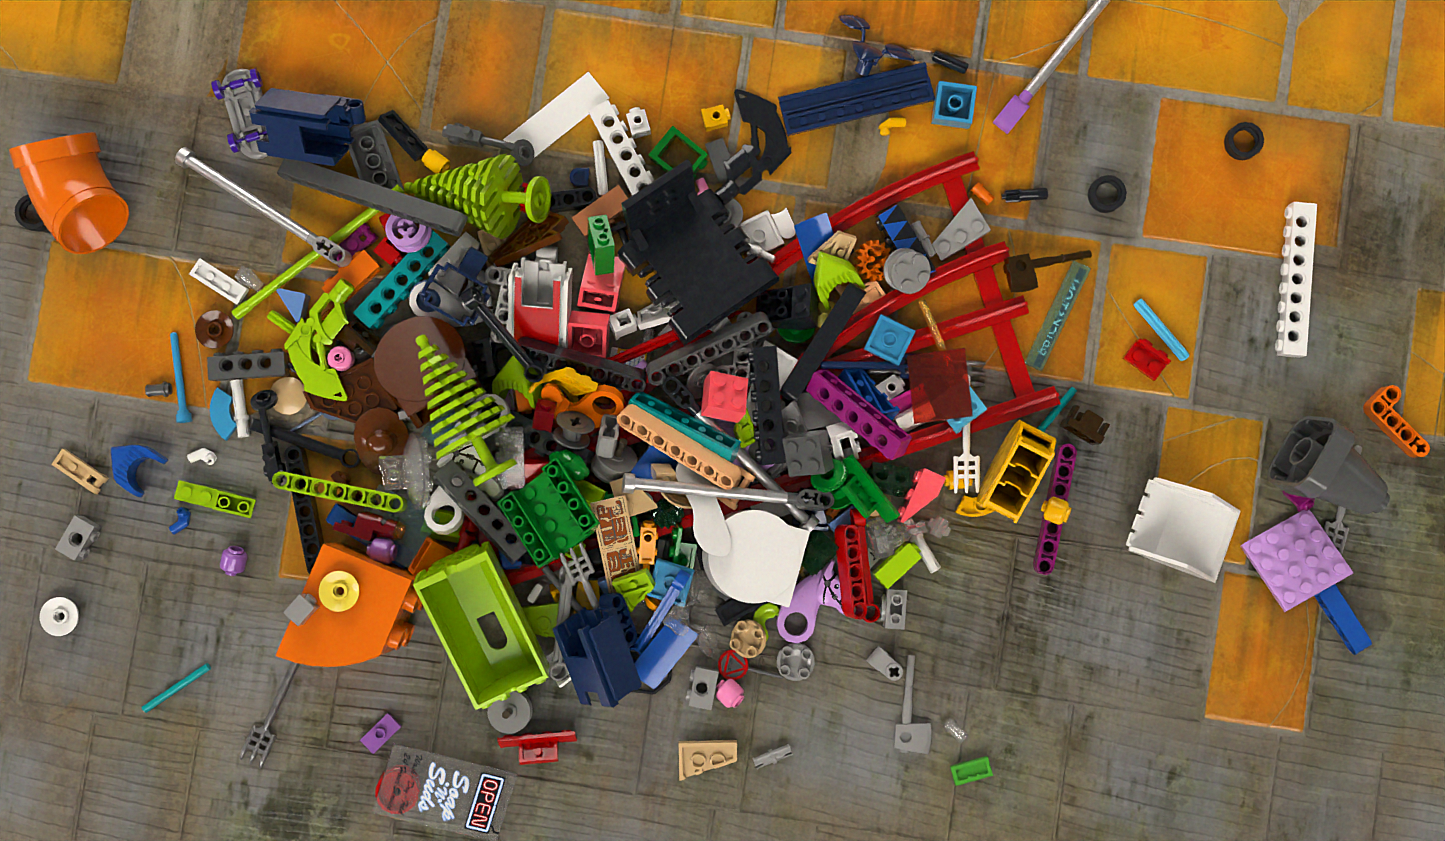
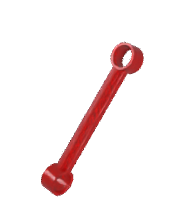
M671 330L606 359L624 364L679 338Z
M853 508L850 509L849 515L851 525L857 526L860 534L867 607H875L874 616L871 618L864 617L863 620L872 623L880 617V609L874 604L865 534L866 518L864 519L860 512Z

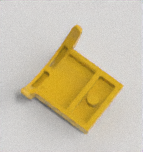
M565 367L564 369L544 374L541 381L532 383L528 392L532 393L542 383H555L566 393L572 403L578 402L579 395L596 391L598 383L592 381V378L576 373V370L573 368Z

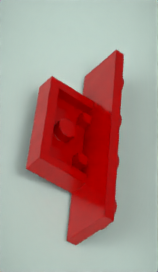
M562 730L560 733L545 731L537 735L532 733H524L522 736L504 735L502 738H497L500 748L519 746L520 765L559 762L558 743L577 741L576 733L572 730Z

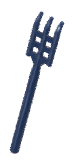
M905 353L899 366L891 362L822 361L820 364L822 369H897L901 373L900 378H935L934 375L922 374V368H934L930 364H921V358L934 357L933 355L922 353ZM904 358H908V363H905ZM913 358H916V364H913ZM905 368H909V374H905ZM913 368H917V374H914Z

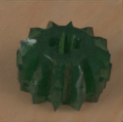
M660 499L659 503H656L658 508L651 510L652 519L660 528L666 527L669 529L670 526L676 527V523H682V518L685 517L683 508L671 504L666 499Z

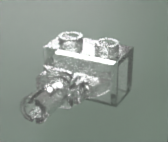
M881 517L866 520L865 526L866 542L876 559H883L894 555V548L900 546L903 542L909 541L910 536L927 532L924 521L910 525L904 523L885 525Z

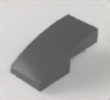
M719 138L706 143L705 147L717 180L720 182L727 179L723 162H727L730 159V155L723 138Z

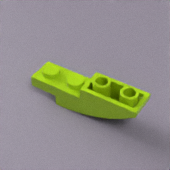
M182 480L178 481L174 496L176 500L251 518L256 502L255 499Z

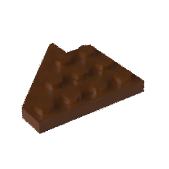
M549 211L542 223H534L528 219L488 256L487 261L493 266L500 267L560 241L563 237L559 233L565 230V226L569 221L565 216Z
M370 358L338 374L348 396L347 401L328 399L303 391L311 409L355 424L363 413L373 408L384 407L393 411L398 410L397 405L392 401L377 379L374 369V358ZM340 392L335 394V396L342 397V394Z

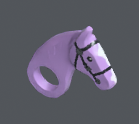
M831 559L822 570L800 581L794 588L790 607H780L776 626L779 634L786 641L800 643L806 641L813 634L817 611L821 604L832 606L843 614L839 576L833 571L835 560ZM794 612L802 613L807 620L805 630L797 635L788 633L784 627L786 617Z

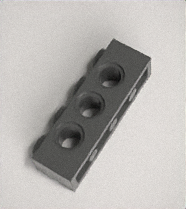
M271 349L269 353H264L263 350H253L252 354L237 351L232 352L233 355L228 356L225 353H214V357H207L208 380L210 381L290 376V368H288L289 353L284 352L283 349ZM270 358L271 366L265 368L264 363ZM248 360H251L252 367L247 370L245 364ZM232 361L233 368L228 371L226 365Z

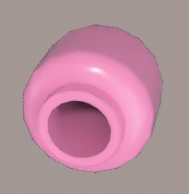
M337 346L330 350L327 360L331 368L344 372L353 367L355 356L350 349Z
M722 680L716 686V698L725 707L735 708L743 701L744 689L735 680Z

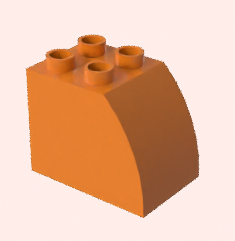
M324 543L302 594L305 593L306 595L308 593L317 600L316 604L320 607L304 625L297 626L290 620L275 656L309 666L335 667L361 663L390 651L399 650L401 645L406 647L415 629V625L408 623L411 613H414L416 609L421 611L424 607L413 586L416 576L412 575L408 569H403L394 563L386 565L370 559L367 552L346 543ZM334 571L350 573L357 580L360 589L357 602L350 609L341 612L326 608L319 598V586L322 579ZM339 587L338 593L342 595L344 593V589L342 587Z

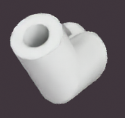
M201 448L187 455L190 463L201 459L207 462L206 464L212 465L217 459L215 453L206 448Z

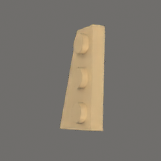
M737 740L679 741V781L737 761Z

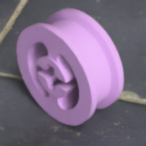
M390 215L385 226L388 239L397 249L406 253H413L424 248L432 234V228L421 224L418 228L414 222L394 215ZM398 232L403 236L402 239H398Z

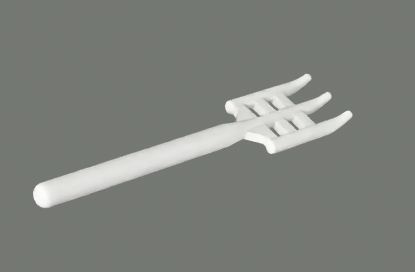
M968 374L963 375L962 379H965L970 386V376ZM970 423L963 427L964 453L960 457H953L954 493H957L958 479H964L965 493H968L969 479H975L976 493H979L980 456L973 457L970 454ZM964 461V466H958V462ZM969 461H975V466H969ZM958 470H964V474L958 475ZM969 470H975V474H969Z

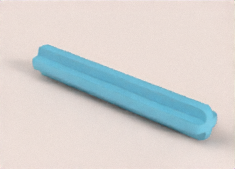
M1139 299L1134 303L1136 310L1180 361L1186 360L1190 354L1143 299Z

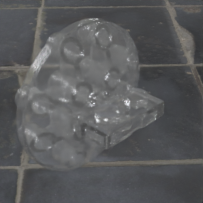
M419 432L410 433L403 455L379 456L378 460L383 476L384 489H405L407 497L415 510H423L426 505H430L429 491L433 490L432 480H429V463L432 460L431 452H427V438H423Z

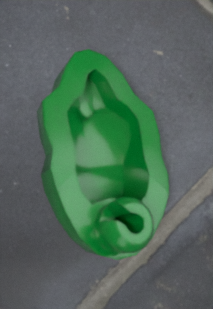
M567 449L552 452L549 455V461L556 457L559 458L573 481H580L589 476L590 471L579 455Z

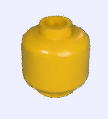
M1053 496L1049 501H1044L1041 511L1044 512L1043 517L1045 520L1061 525L1063 522H1067L1072 508L1069 507L1067 501Z

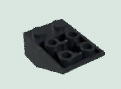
M811 283L766 290L757 296L756 313H766L772 328L790 330L817 328L819 296Z

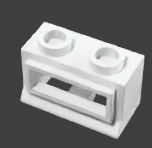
M844 422L826 426L830 444L833 446L834 458L843 460L853 454L856 459H859L858 453L861 452L859 442L855 441V438H858L854 429ZM849 437L851 447L842 450L840 440Z

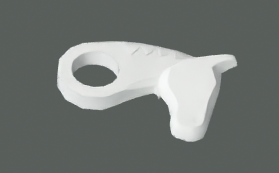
M463 471L468 477L472 476L473 478H476L477 476H479L467 471ZM495 477L477 486L481 491H486L492 501H497L504 495V488ZM452 479V483L455 486L462 485L461 479ZM438 486L429 499L424 518L431 530L437 534L448 535L457 531L462 525L465 513ZM471 492L466 493V494H465L466 499H468V496H469V495H473V493H471ZM445 505L454 507L455 516L449 523L445 525L435 523L434 516L440 507Z

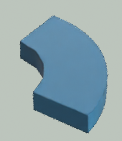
M217 387L210 403V417L217 433L224 440L228 441L237 428L231 414L233 398Z

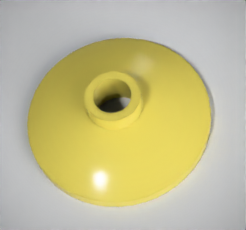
M331 572L320 583L319 598L322 604L332 611L341 612L348 610L359 598V584L355 577L348 572ZM339 587H342L344 589V593L342 595L338 593Z

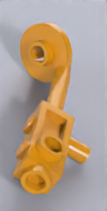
M643 521L640 532V547H636V552L639 555V564H643L642 569L647 568L650 572V564L654 565L655 556H657V548L655 546L656 540H658V532H656L657 525H655L654 521ZM647 595L644 598L645 604L654 612L662 601Z

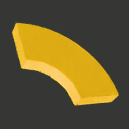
M965 495L955 510V513L968 517H979L994 512L989 507L985 506L984 508L981 503L977 502V497Z

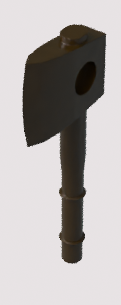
M1090 250L1037 259H1031L1029 253L1011 256L1004 259L1003 270L1011 292H1026L1038 288L1035 268L1091 258L1092 253Z

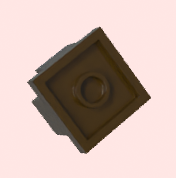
M1072 406L1068 415L1059 426L1092 446L1101 444L1110 424H1102L1104 419L1090 410H1086L1085 413L1078 412L1075 419H1073L1080 406Z

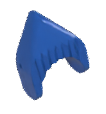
M125 445L111 448L112 472L116 483L137 497H143L145 494L136 481L138 466L150 458L162 464H166L168 459L154 449L144 445Z

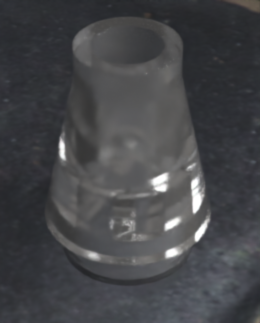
M244 265L234 276L238 283L256 292H259L265 284L249 267L246 268Z

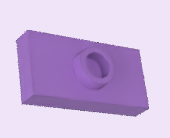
M388 712L360 741L374 754L402 725Z

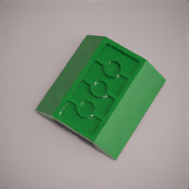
M558 457L541 468L543 473L522 489L511 491L497 502L538 568L560 558L561 552L565 555L570 551V547L573 549L592 535L600 524Z

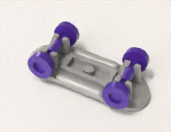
M257 68L231 71L225 76L222 85L219 80L212 81L211 85L218 100L224 98L234 133L227 135L228 143L233 153L242 151L244 155L252 159L267 157L266 153L259 152L256 139L269 141L266 126L252 124L249 110L252 107L255 108V103L263 96L261 91L263 82Z

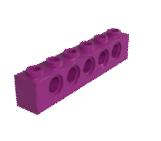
M828 369L814 372L806 391L815 400H818L827 410L833 412L842 422L854 429L855 433L865 438L871 446L881 451L886 458L894 460L903 456L912 439L909 434Z

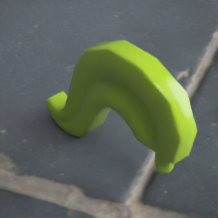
M770 602L760 606L753 616V620L758 622L765 630L767 640L768 632L765 621L778 616L780 610L776 604Z

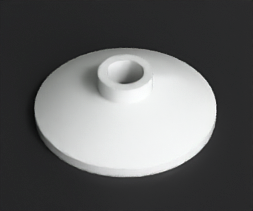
M56 597L50 599L43 605L40 611L41 626L51 635L63 636L69 634L78 624V609L67 598ZM61 613H64L65 616L63 620L60 618Z

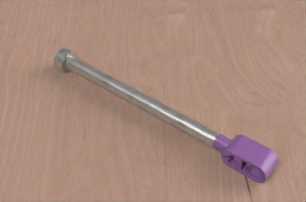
M1111 0L1095 1L1019 96L1014 95L993 121L994 125L1006 134L1011 131L1030 107L1027 103Z

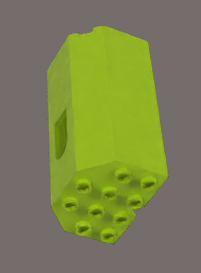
M489 541L482 543V547H479L478 544H473L437 560L428 568L429 571L424 569L417 573L413 582V586L475 710L479 708L486 709L497 700L504 701L511 696L510 693L513 691L521 693L527 690L530 685H539L545 682L549 675L550 666ZM494 611L507 637L506 645L502 648L492 647L477 618Z

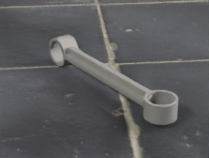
M561 566L559 570L561 589L557 625L569 618L572 587L576 584V582L571 583L564 566ZM555 638L553 660L549 662V676L555 681H561L568 675V669ZM561 664L563 666L562 671L558 675H552L553 668Z

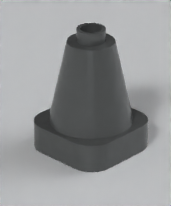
M1306 416L1300 419L1288 433L1267 472L1268 481L1288 494L1306 498H1318L1364 515L1372 512H1381L1386 508L1390 500L1386 482L1353 447L1355 439L1353 431L1333 418Z

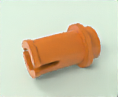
M977 182L971 189L972 195L975 194L987 206L995 197L983 187V183Z

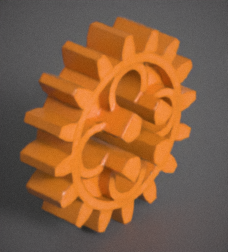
M879 240L866 241V243L860 245L861 249L855 251L858 257H854V260L858 261V264L854 265V267H859L858 273L864 274V280L869 278V282L881 281L884 278V264L891 250L890 247L885 248V242L879 244ZM882 254L881 259L875 260V257L881 256ZM873 262V265L866 267L867 263Z

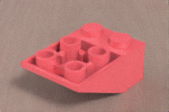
M590 253L588 254L577 303L580 309L610 314L617 313L625 265L619 257L614 256V273L595 276Z
M925 468L915 471L911 480L914 482L913 486L907 489L903 498L906 500L905 504L898 509L900 516L897 522L904 523L936 498L946 478Z

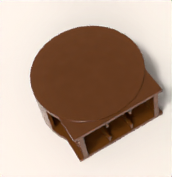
M428 316L409 318L393 326L380 340L374 356V369L379 383L392 401L410 417L416 429L430 422V414L450 403L447 401L428 410L427 402L444 391L442 390L425 397V390L439 381L436 379L425 385L422 378L433 372L431 368L421 372L420 365L428 360L426 357L420 360L418 358V353L422 350L417 345L415 339L419 335L425 334L431 346L436 344L440 348L434 353L435 356L442 353L449 356L447 360L441 363L442 366L453 361L458 365L456 369L447 373V376L461 370L468 374L465 378L453 384L454 387L470 379H474L477 382L475 386L460 394L459 397L478 388H483L473 371L471 355L458 332L447 322Z

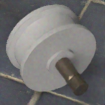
M622 438L620 441H617L614 456L612 458H604L596 454L591 461V469L597 478L610 484L609 482L623 478L624 473H631L637 463V456L627 446V440Z
M513 691L508 699L504 701L497 700L488 707V719L496 730L512 734L520 731L528 724L532 717L533 706L530 698L524 692L518 693Z

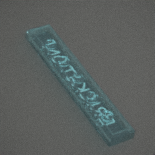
M1072 261L1024 361L1026 365L1039 371L1043 370L1091 268Z

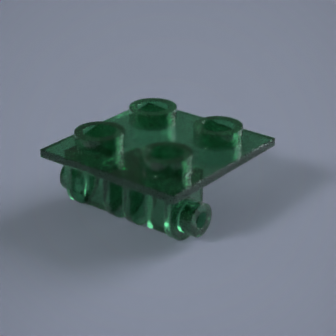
M813 530L809 534L801 565L812 576L814 574L817 575L823 568L822 565L825 567L824 563L826 561L830 562L829 558L832 559L836 555L839 547L822 531Z

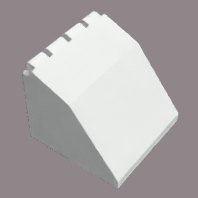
M1157 477L1153 480L1149 479L1144 491L1148 496L1142 497L1138 508L1141 515L1136 514L1131 528L1135 532L1129 533L1126 545L1129 546L1128 550L1150 560L1216 583L1241 511L1213 493Z

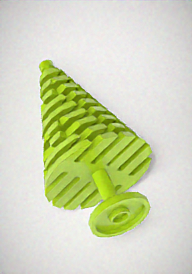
M501 154L495 158L491 157L478 163H470L450 169L444 173L419 178L414 183L406 182L404 184V191L406 193H415L414 196L416 198L461 212L468 217L466 223H470L472 226L500 239L507 238L514 231L521 214L520 207L517 208L519 204H525L526 214L534 223H542L546 219L551 205V189L548 180L544 176L534 177L529 182L526 192H521L523 191V187H520L523 182L522 173H519L521 169L518 163H513L515 158L507 154Z
M425 334L419 335L415 339L417 345L422 350L418 353V358L420 360L426 357L428 360L420 365L421 372L431 368L433 372L422 378L425 385L436 379L439 381L425 390V397L442 390L444 391L427 402V408L429 410L447 401L450 402L430 414V422L455 411V414L431 428L432 435L461 422L456 428L436 438L434 446L442 445L461 434H467L438 451L436 458L445 457L472 443L486 469L483 474L473 479L475 487L517 465L516 460L513 458L497 464L482 438L515 417L509 413L477 429L476 426L498 415L505 408L502 405H498L471 418L470 416L488 407L496 400L490 396L465 408V405L481 397L486 391L481 387L459 397L460 394L475 386L477 382L474 379H470L454 387L453 384L462 380L468 374L461 370L447 376V373L456 369L458 365L453 361L442 366L441 363L447 360L449 356L445 353L435 356L434 353L440 348L436 344L431 346Z

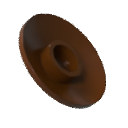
M213 310L204 313L199 317L195 325V334L198 341L205 347L212 349L221 348L228 344L234 333L232 320L221 311ZM219 327V332L215 334L214 329Z

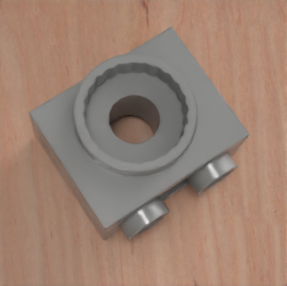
M897 588L884 589V594H881L879 606V620L882 621L884 628L905 630L907 590Z

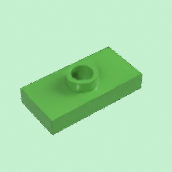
M988 756L950 766L955 786L993 776Z

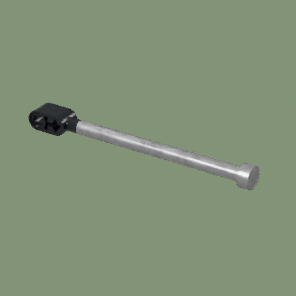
M668 376L663 380V390L681 408L687 409L696 419L726 433L713 418L701 416L702 407L694 400L693 394L676 377ZM669 380H674L677 383L676 388L672 391L666 389V382ZM680 387L683 388L680 392L684 396L689 395V403H680L682 399L678 394L676 397L673 396L680 390ZM739 447L736 459L767 490L785 492ZM781 503L801 523L799 525L800 529L811 532L818 525L819 520L813 514L808 515L804 510L796 508L794 504Z

